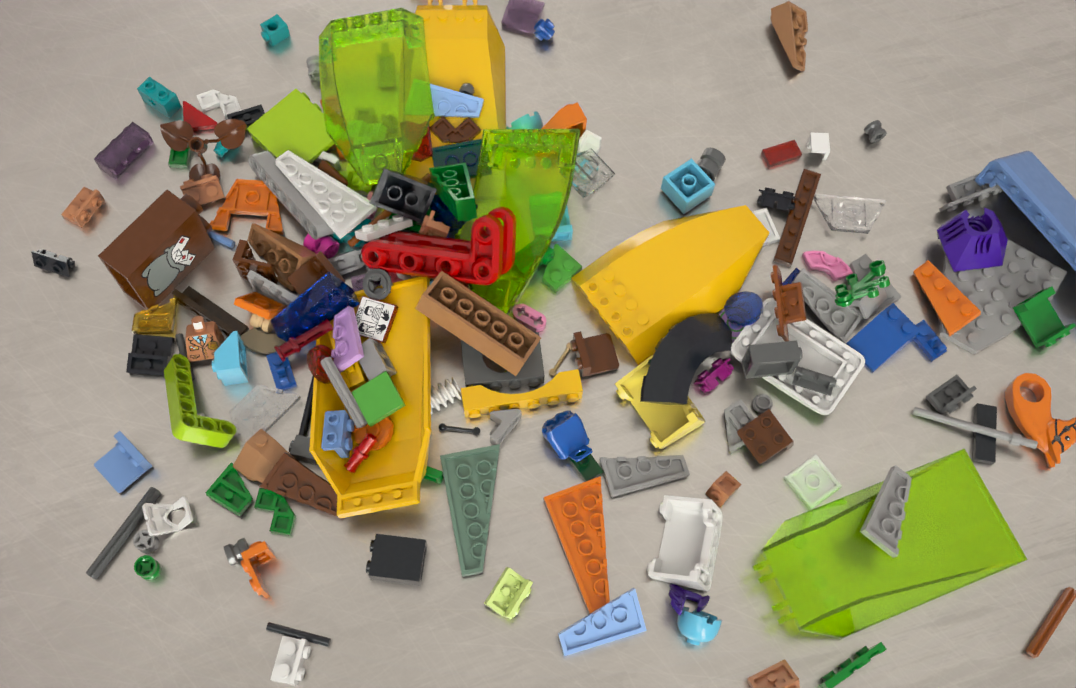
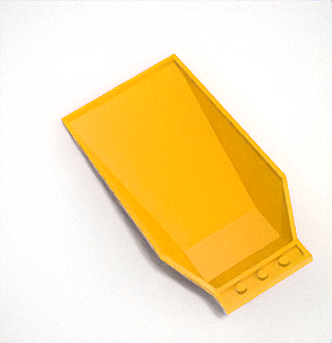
M416 277L394 282L390 290L391 293L385 299L376 300L395 306L383 341L373 340L382 344L397 373L392 375L391 379L406 406L388 416L393 423L391 440L383 448L370 451L369 457L363 460L355 473L348 471L344 467V464L347 463L354 453L353 449L359 446L355 441L353 431L351 433L353 447L350 450L349 458H340L335 450L324 451L321 448L325 412L345 410L348 415L349 413L331 381L323 382L317 378L329 380L327 374L323 375L316 369L317 367L320 372L325 373L320 364L323 359L318 358L316 360V367L314 366L316 376L314 375L309 451L337 494V516L339 518L420 503V483L426 474L431 435L430 318L415 308L422 294L430 286V279L427 277ZM364 290L323 299L318 303L317 325L328 319L333 327L334 316L347 306L354 308L356 316L362 297H369L365 294ZM333 331L316 340V349L324 351L329 357H331L333 350L330 341L333 338ZM360 335L361 344L370 337ZM315 351V358L317 356L327 357L324 353Z

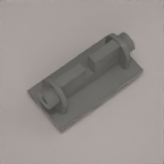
M797 366L792 384L831 396L837 380L833 376Z

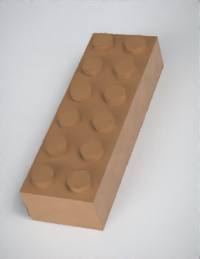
M443 271L439 273L422 294L415 308L515 376L541 340L540 336Z

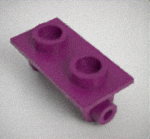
M719 358L715 360L708 371L704 370L697 376L698 379L694 384H701L700 389L703 393L711 392L720 384L716 377L723 381L732 374L734 368L730 363L727 364L731 359Z

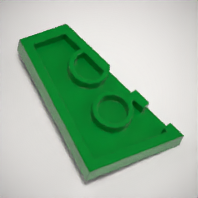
M882 642L870 648L864 646L856 652L858 657L851 661L848 658L839 664L841 668L839 671L834 673L832 670L822 677L824 682L819 686L821 688H834L852 675L853 671L869 663L872 657L887 650Z

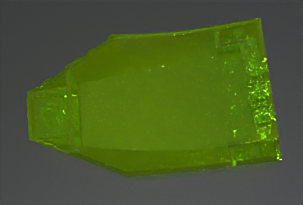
M396 8L331 20L319 35V75L326 132L365 186L377 184L383 168L406 174V169L411 164V158L414 152H417L422 142V137L428 130L427 126L430 120H433L435 117L428 72L424 19L404 8Z
M483 129L478 169L473 189L477 218L463 221L458 233L454 235L455 239L471 241L472 224L476 219L483 215H488L491 210L502 206L509 208L516 217L514 266L490 285L469 283L471 291L507 315L515 307L531 282L563 218L574 178L580 129ZM498 218L502 226H504L503 220L501 218Z

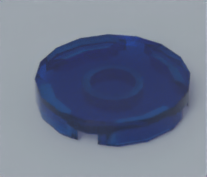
M748 291L732 295L724 306L725 315L729 322L735 323L738 326H747L757 322L764 311L763 302L759 295Z

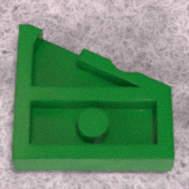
M233 463L227 466L205 492L206 496L239 517L253 502L250 492L237 470L233 467Z

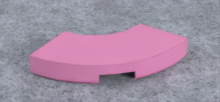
M806 251L802 254L809 271H823L830 275L834 281L853 274L850 267L842 259L826 254L824 251Z

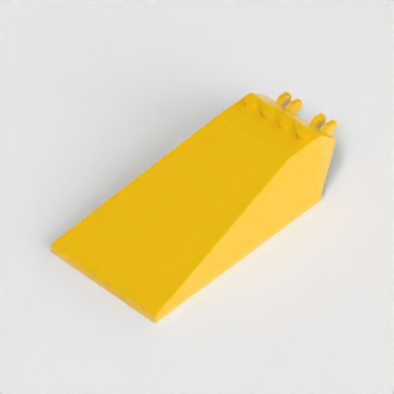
M428 0V5L417 6L401 46L397 164L402 173L421 179L427 173L430 174L429 168L466 162L475 201L507 200L505 45L488 5H478V0H473V5H467L468 0H462L463 5H443V0H438L439 5H432L433 0ZM413 79L458 92L462 84H472L474 87L473 96L484 99L480 117L470 118L481 129V133L468 144L442 143L429 128L441 117L405 116L403 113ZM445 117L454 128H457L467 119L463 117ZM435 193V195H434L432 201H435V200L442 201V200H441V198L437 195V193Z

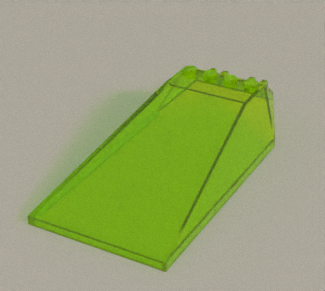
M964 448L905 472L912 477L908 502L904 506L906 514L905 520L901 523L902 537L901 540H898L897 548L899 549V554L897 557L892 558L860 532L884 481L785 520L761 550L765 561L752 567L754 571H760L769 566L771 573L761 576L758 580L762 584L775 579L785 601L772 606L773 611H779L788 606L791 614L781 616L778 619L779 624L794 619L799 631L843 639L1028 559Z

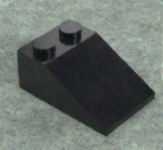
M383 168L369 204L423 223L437 189L432 183Z

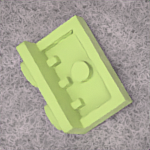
M506 567L484 604L503 618L512 619V617L518 614L523 599L530 594L533 582L524 579L511 568Z

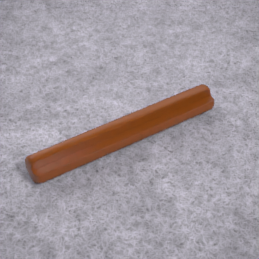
M1072 587L1065 588L1027 647L1026 653L1033 658L1040 655L1075 600V589Z

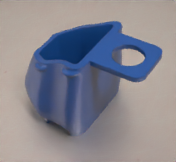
M564 411L556 414L555 417L544 423L542 434L556 451L559 459L565 460L569 457L578 462L593 452L590 447L586 446L589 444L590 439L577 413ZM586 451L583 455L576 456L579 452Z

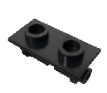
M765 187V190L759 189L762 196L758 197L757 203H760L761 206L774 208L775 201H777V209L790 212V210L795 209L793 200L798 201V198L793 196L794 193L783 191L780 194L775 193V189Z
M45 249L38 250L37 252L31 251L34 266L67 277L70 276L69 268H73L75 265V261L72 258L62 255L57 257L56 253Z

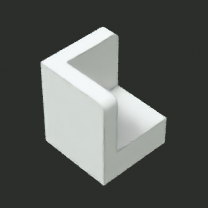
M586 129L577 142L576 155L592 162L593 159L589 156L595 158L598 154L602 138Z
M811 132L806 142L807 148L811 149L812 153H821L822 160L826 161L830 153L829 133Z

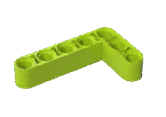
M181 354L173 355L164 369L173 436L181 441L219 448L226 447L237 432L235 425L229 421L197 415L189 360Z

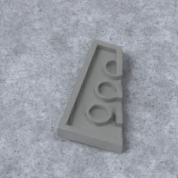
M897 465L890 468L860 530L863 535L892 558L897 557L899 554L897 545L898 540H901L902 537L900 528L902 521L905 520L906 512H904V506L908 502L912 477Z

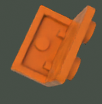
M257 541L251 544L248 550L241 553L243 560L240 563L244 571L252 577L249 582L254 592H257L259 596L263 595L265 598H268L270 595L257 567L276 558V556L265 541Z

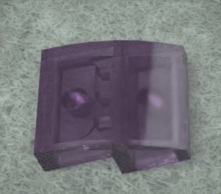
M509 0L501 24L534 34V26L541 19L545 3L537 0Z

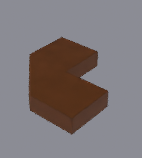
M444 116L429 127L430 131L442 143L468 144L481 133V129L469 117L457 128H454Z

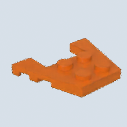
M236 179L225 197L224 204L217 210L215 219L210 222L212 230L228 231L231 214L268 216L266 229L279 235L284 234L277 197L260 180Z

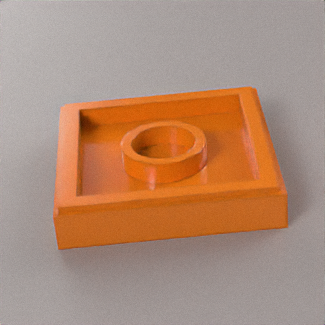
M257 292L237 297L234 301V305L267 320L286 313L288 308L287 305Z

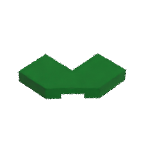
M259 488L254 508L256 510L274 512L269 531L271 533L291 536L296 515L287 501L276 492Z

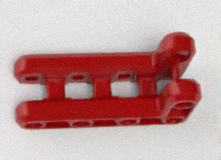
M503 206L491 210L488 215H483L472 224L471 241L396 231L365 244L361 250V258L363 263L370 269H382L386 272L434 279L443 271L458 282L490 285L514 266L516 217L509 208ZM498 218H501L503 220L504 226H502Z

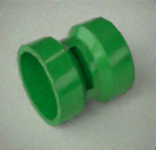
M149 555L139 557L134 563L136 574L147 581L155 580L161 574L162 568L160 563Z

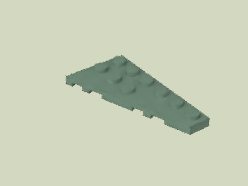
M500 444L440 455L462 577L483 573Z

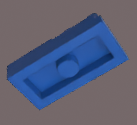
M925 320L916 324L921 331L914 341L931 362L947 352L946 345L943 344Z
M277 352L266 355L277 391L281 392L296 387L297 384L289 358L287 357L286 361L283 362Z

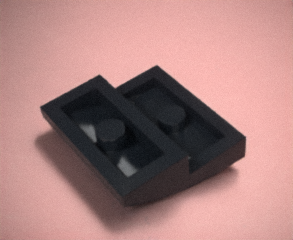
M133 334L132 351L128 353L126 372L164 376V369L172 358L175 338Z

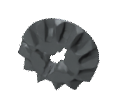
M382 269L370 270L363 279L365 294L373 300L385 299L391 293L390 290L393 286L390 279L391 276ZM381 280L380 284L383 288L376 289L377 285L373 281Z

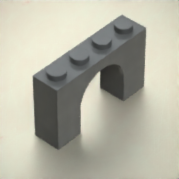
M461 340L465 387L481 385L495 391L500 390L502 387L519 388L521 385L539 386L541 383H544L545 375L540 341L515 376L510 372L499 373L489 369L483 361L482 353Z

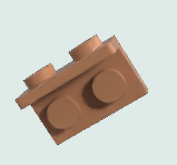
M212 173L201 176L202 179L194 181V179L184 181V185L180 186L183 195H190L201 206L225 198L217 175L213 176Z
M83 187L61 215L64 219L82 228L90 220L96 209L102 205L104 198L99 190L94 189L92 191Z
M431 210L429 216L425 215L419 234L447 237L450 227L442 222L433 221L435 211Z
M785 659L747 678L751 688H800L799 678Z

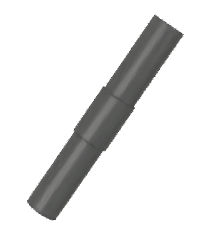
M176 334L175 338L179 354L187 358L183 334ZM189 362V363H190V369H191L192 381H193V380H195V376H194V373H193V369H192V366H191V362Z

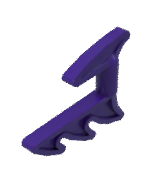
M670 583L671 590L668 593L672 599L670 604L678 615L682 614L686 599L698 603L697 612L702 611L707 606L710 599L709 595L701 596Z

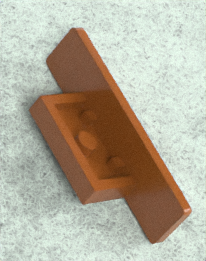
M773 265L771 280L773 284L775 283V289L772 292L774 300L777 301V307L774 310L776 318H779V325L776 326L777 333L784 341H789L787 324L806 320L803 288L801 282L783 285L781 271L777 265Z

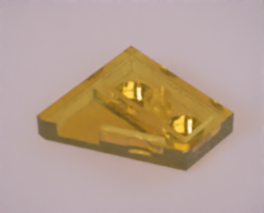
M171 298L169 299L170 302L159 307L157 304L148 310L134 314L133 334H173L178 303L176 299Z

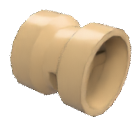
M253 313L250 319L251 326L255 328L260 327L267 333L272 332L277 323V316L267 320Z

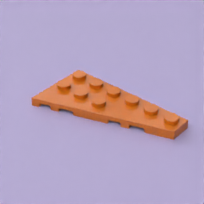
M601 476L543 498L589 614L610 602Z

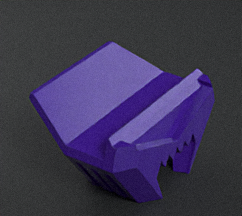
M984 207V214L981 217L978 215L975 218L974 216L968 218L970 214L967 210H964L937 229V237L940 239L953 272L1003 265L1008 239L994 211Z

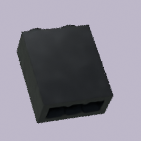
M376 534L375 540H371L370 543L371 561L368 560L366 565V573H369L370 580L421 586L427 541L425 539Z

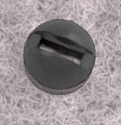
M464 83L460 87L459 92L473 96L474 87L470 83Z

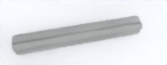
M325 357L321 360L320 364L356 427H364L367 421L332 358Z

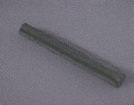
M154 487L149 488L86 571L88 576L93 579L99 577L144 517L142 505L144 503L154 504L161 494L159 490Z

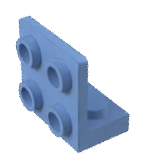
M119 431L113 436L118 441L115 444L116 446L94 463V466L118 493H121L149 470L152 465L126 436Z

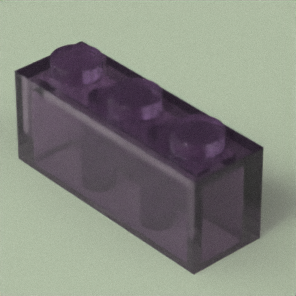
M132 122L107 147L100 151L94 160L99 169L116 180L154 142L149 132Z

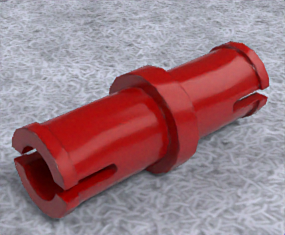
M367 433L360 445L353 449L354 453L347 463L344 464V467L348 471L355 473L363 460L369 457V452L378 442V438L372 433Z

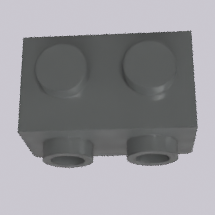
M956 374L929 393L925 398L939 414L943 415L946 412L951 414L959 408L958 403L962 401L965 404L974 397L972 393L977 388L975 386L969 388Z

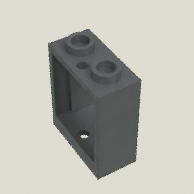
M797 340L749 345L742 359L745 379L792 374L803 357L802 349L798 347Z

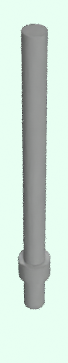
M915 407L913 415L1005 440L1015 446L1023 445L1036 449L1038 441L1024 438L1021 434L1014 432L1012 434L918 407Z

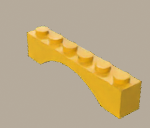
M578 369L559 372L544 386L519 394L499 393L481 385L460 388L464 415L470 418L480 417L481 414H490L492 411L520 410V408L524 407L533 409L543 404L556 405L561 401L575 402L582 398L583 394Z

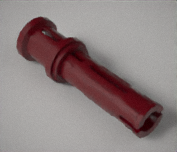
M326 319L298 337H290L289 341L280 346L276 345L274 348L284 362L292 354L300 353L302 347L333 331V327L329 320Z

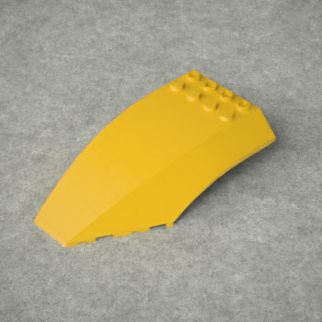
M746 205L666 220L620 243L571 279L639 366L650 356L654 355L655 347L660 339L664 338L669 333V329L675 324L682 322L687 317L698 314H716L724 308L733 305L739 290L743 286V282L769 235V231Z

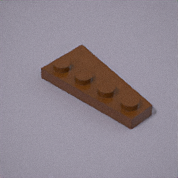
M286 452L259 486L337 516V494L331 484Z

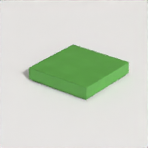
M387 371L351 392L370 427L406 406Z

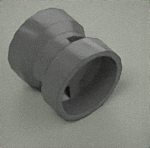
M245 538L238 540L235 545L228 544L224 546L226 557L231 566L237 564L239 559H243L241 553L249 549Z

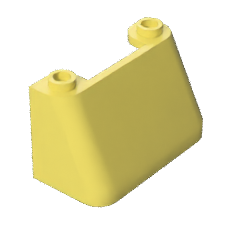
M652 355L616 382L615 385L618 388L616 392L622 400L626 398L632 403L650 429L651 443L655 448L663 449L698 428L706 421L689 396L687 404L684 405L640 402L643 378L647 376L649 369L648 361L653 358Z

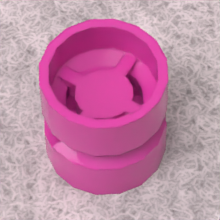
M309 233L303 242V245L314 253L318 254L321 251L327 259L334 257L340 247L339 242L330 236L315 240Z

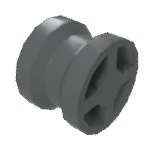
M879 120L869 123L864 128V132L869 135L871 143L880 141L887 134L886 130L882 129V124Z

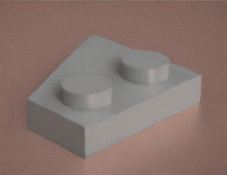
M741 399L724 409L729 452L731 454L745 446L737 431L755 419Z

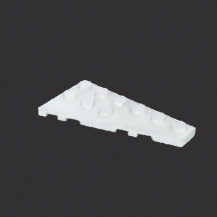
M289 150L276 158L275 165L340 239L376 211L377 206L369 204L370 200Z

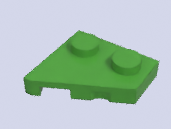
M556 243L553 248L555 252L554 259L547 264L542 281L555 293L582 270V265Z

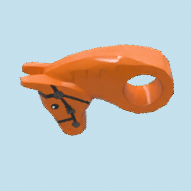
M1032 373L1019 375L1005 390V401L1008 411L1026 438L1038 441L1037 448L1043 452L1048 467L1053 468L1055 463H1061L1060 454L1076 443V417L1070 420L1052 418L1051 388L1046 380ZM1020 387L1030 389L1035 394L1036 402H1029L1024 399L1020 393Z

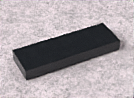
M977 403L974 411V424L996 429L997 407ZM974 432L973 461L993 465L996 462V438Z

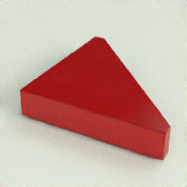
M183 101V121L189 123L193 131L214 129L218 123L188 102Z

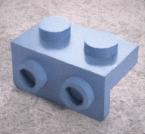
M345 410L325 412L321 448L324 451L335 450L340 458H349L350 450L353 447L351 433L354 431V422Z

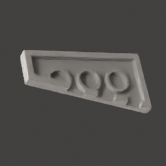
M803 268L792 283L801 282L804 301L832 335L845 343L863 318L861 312L853 306L841 307L836 305L835 295L837 293Z
M683 455L638 456L637 458L600 457L599 459L611 498L690 475Z

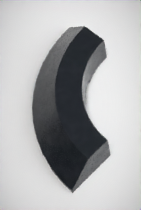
M705 313L687 317L682 322L672 326L669 329V333L660 339L655 347L656 351L653 358L648 361L649 369L647 376L643 378L640 402L664 405L687 404L690 384L700 364L716 352L731 351L732 331L719 314Z

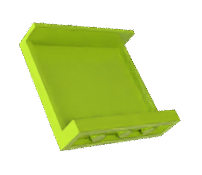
M294 89L247 128L250 137L264 151H269L275 159L289 150L310 164L323 151L326 152L340 139L344 142L346 141L344 138L345 130L339 124L336 126L333 123V119L327 113L323 114L321 108L316 103L310 102V98L306 93H301L297 89Z

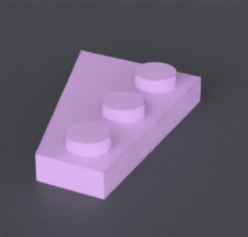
M347 306L334 316L333 338L335 339V349L332 350L331 357L334 358V364L340 373L364 357L354 308Z

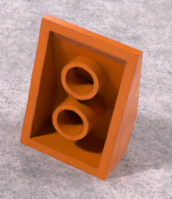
M578 102L561 108L535 135L536 158L578 142L586 130L587 118Z

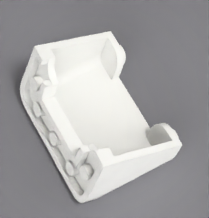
M664 495V500L660 504V513L663 515L666 523L659 558H653L649 562L648 576L652 579L692 589L709 591L722 528V511L712 499Z

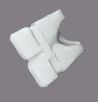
M182 496L174 504L144 503L142 505L145 520H148L146 525L150 536L180 531L193 521L186 496ZM182 507L185 508V517L178 525L167 519L171 511Z

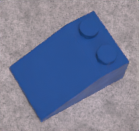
M892 303L850 339L846 345L859 352L865 359V365L874 372L913 341L921 330Z

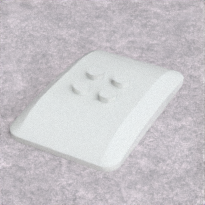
M768 298L761 304L732 343L730 352L741 363L749 345L785 342L777 333L776 326L779 325V318L777 319L774 308L777 307V301L774 298ZM808 319L787 324L789 341L797 340L798 347L802 349L803 357L798 366L833 376L837 382L835 387H833L832 394L828 396L793 385L792 381L795 370L792 374L762 378L818 414L829 415L864 367L865 359L859 352Z

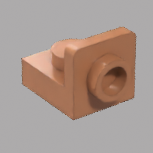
M725 471L713 482L705 494L717 506L721 507L742 484Z

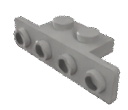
M976 174L948 185L946 189L952 202L939 208L940 212L947 210L949 213L958 209V205L962 204L964 207L973 203L976 198L980 201L989 197V193L995 195L1003 190L998 184L992 188H986L985 185L980 187L975 181L979 175Z

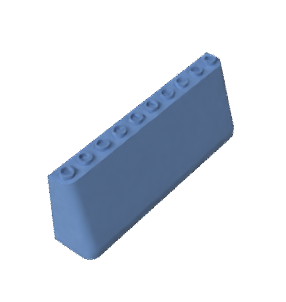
M1030 151L1019 152L989 162L975 179L978 185L981 187L988 183L992 188L998 184L1076 271V199Z

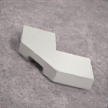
M214 89L196 95L203 113L221 107L227 120L228 114L241 111L235 96L221 94L220 91Z

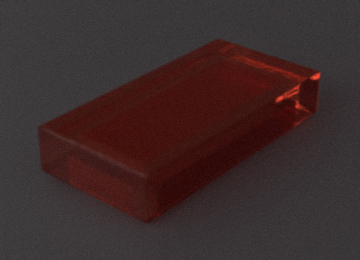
M795 140L763 149L761 152L768 167L802 156V152Z

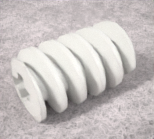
M453 377L452 382L448 379L445 380V386L442 383H438V390L434 386L431 387V415H433V408L440 411V404L446 408L448 400L454 404L455 396L462 400L461 391Z

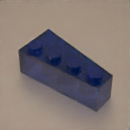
M328 271L270 321L277 337L287 342L290 337L296 338L326 319L331 321L336 314L347 306L354 308L360 302L353 288Z

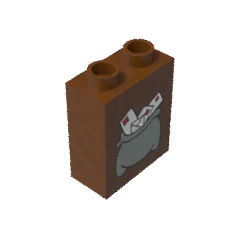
M166 190L98 255L122 291L150 313L215 248L208 235L212 227L199 215L203 208L188 194H185L180 199L169 190Z

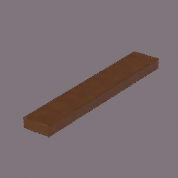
M803 169L795 193L798 201L793 200L795 209L790 210L773 259L774 262L789 267L792 266L821 177L820 173Z

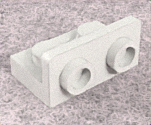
M282 636L271 681L298 686V682L302 681L304 677V660L308 659L311 646H309V642L306 639Z

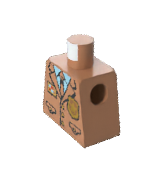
M195 316L191 319L192 324L186 327L187 359L189 362L214 359V352L225 339L216 322H204L202 316Z

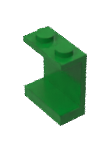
M1052 286L1038 291L1013 307L1014 312L1035 347L1044 345L1047 348L1056 343L1055 339L1066 337L1070 334L1069 330L1076 327L1075 323L1064 326L1049 302L1048 298L1056 293Z

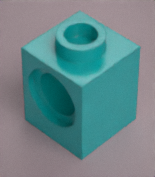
M278 14L260 24L262 29L261 36L266 42L269 41L272 46L290 36L287 24Z

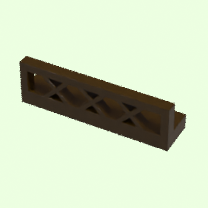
M190 286L182 293L177 289L172 292L174 298L181 306L196 316H202L204 322H216L221 333L227 338L233 331H238L241 336L249 330L247 325Z

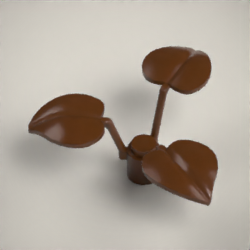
M238 119L223 120L214 128V133L218 139L210 140L193 137L194 131L192 126L181 120L160 124V130L165 142L173 150L185 151L189 145L192 151L198 153V157H200L203 165L196 164L191 168L189 180L194 179V181L202 179L201 176L212 173L213 176L217 175L220 181L219 168L213 163L206 164L202 154L207 151L208 143H218L221 141L222 146L226 149L240 147L245 139L247 125L244 121Z

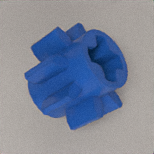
M548 18L546 21L540 19L534 26L536 30L534 34L540 41L543 38L549 40L555 33L553 29L555 26Z

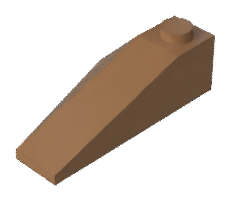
M788 1L771 8L770 19L792 66L800 71H805L806 52L804 45H807V39L804 36L808 32L807 13L802 8Z
M255 223L251 225L247 241L259 256H263L266 262L272 265L279 283L289 290L295 291L287 281V277L312 259L316 253Z
M260 429L245 443L233 467L247 479L262 483L285 452L290 456L292 455L273 437Z

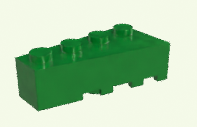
M466 162L429 168L431 183L436 187L437 195L458 221H470L477 218L475 197Z

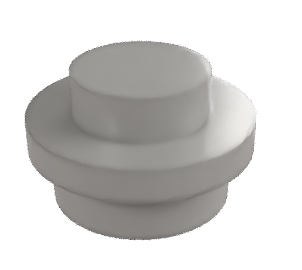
M766 394L757 395L752 403L753 408L759 413H764L768 409L771 410L773 406L772 399Z

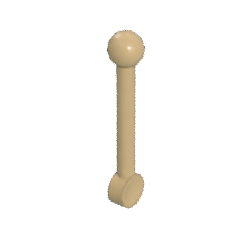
M570 342L567 343L565 351L554 368L549 370L551 377L556 376V370L569 350H572Z

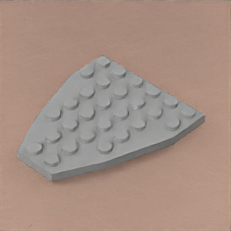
M1009 239L1002 266L953 272L945 255L943 275L981 311V315L950 337L939 320L940 335L972 354L982 351L1005 338L1022 325L1013 310L1014 306L1052 286L1056 292L1067 271ZM1055 294L1048 298L1049 302L1053 299Z

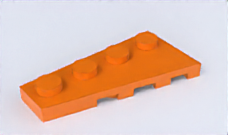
M929 260L913 271V275L929 299L932 308L936 311L949 337L981 315V311Z

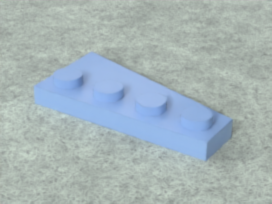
M413 79L403 114L405 116L479 118L484 99Z
M630 589L560 631L558 637L563 655L567 656L647 631L636 589Z

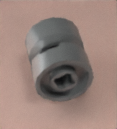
M710 147L704 150L697 165L714 181L726 158L721 151Z

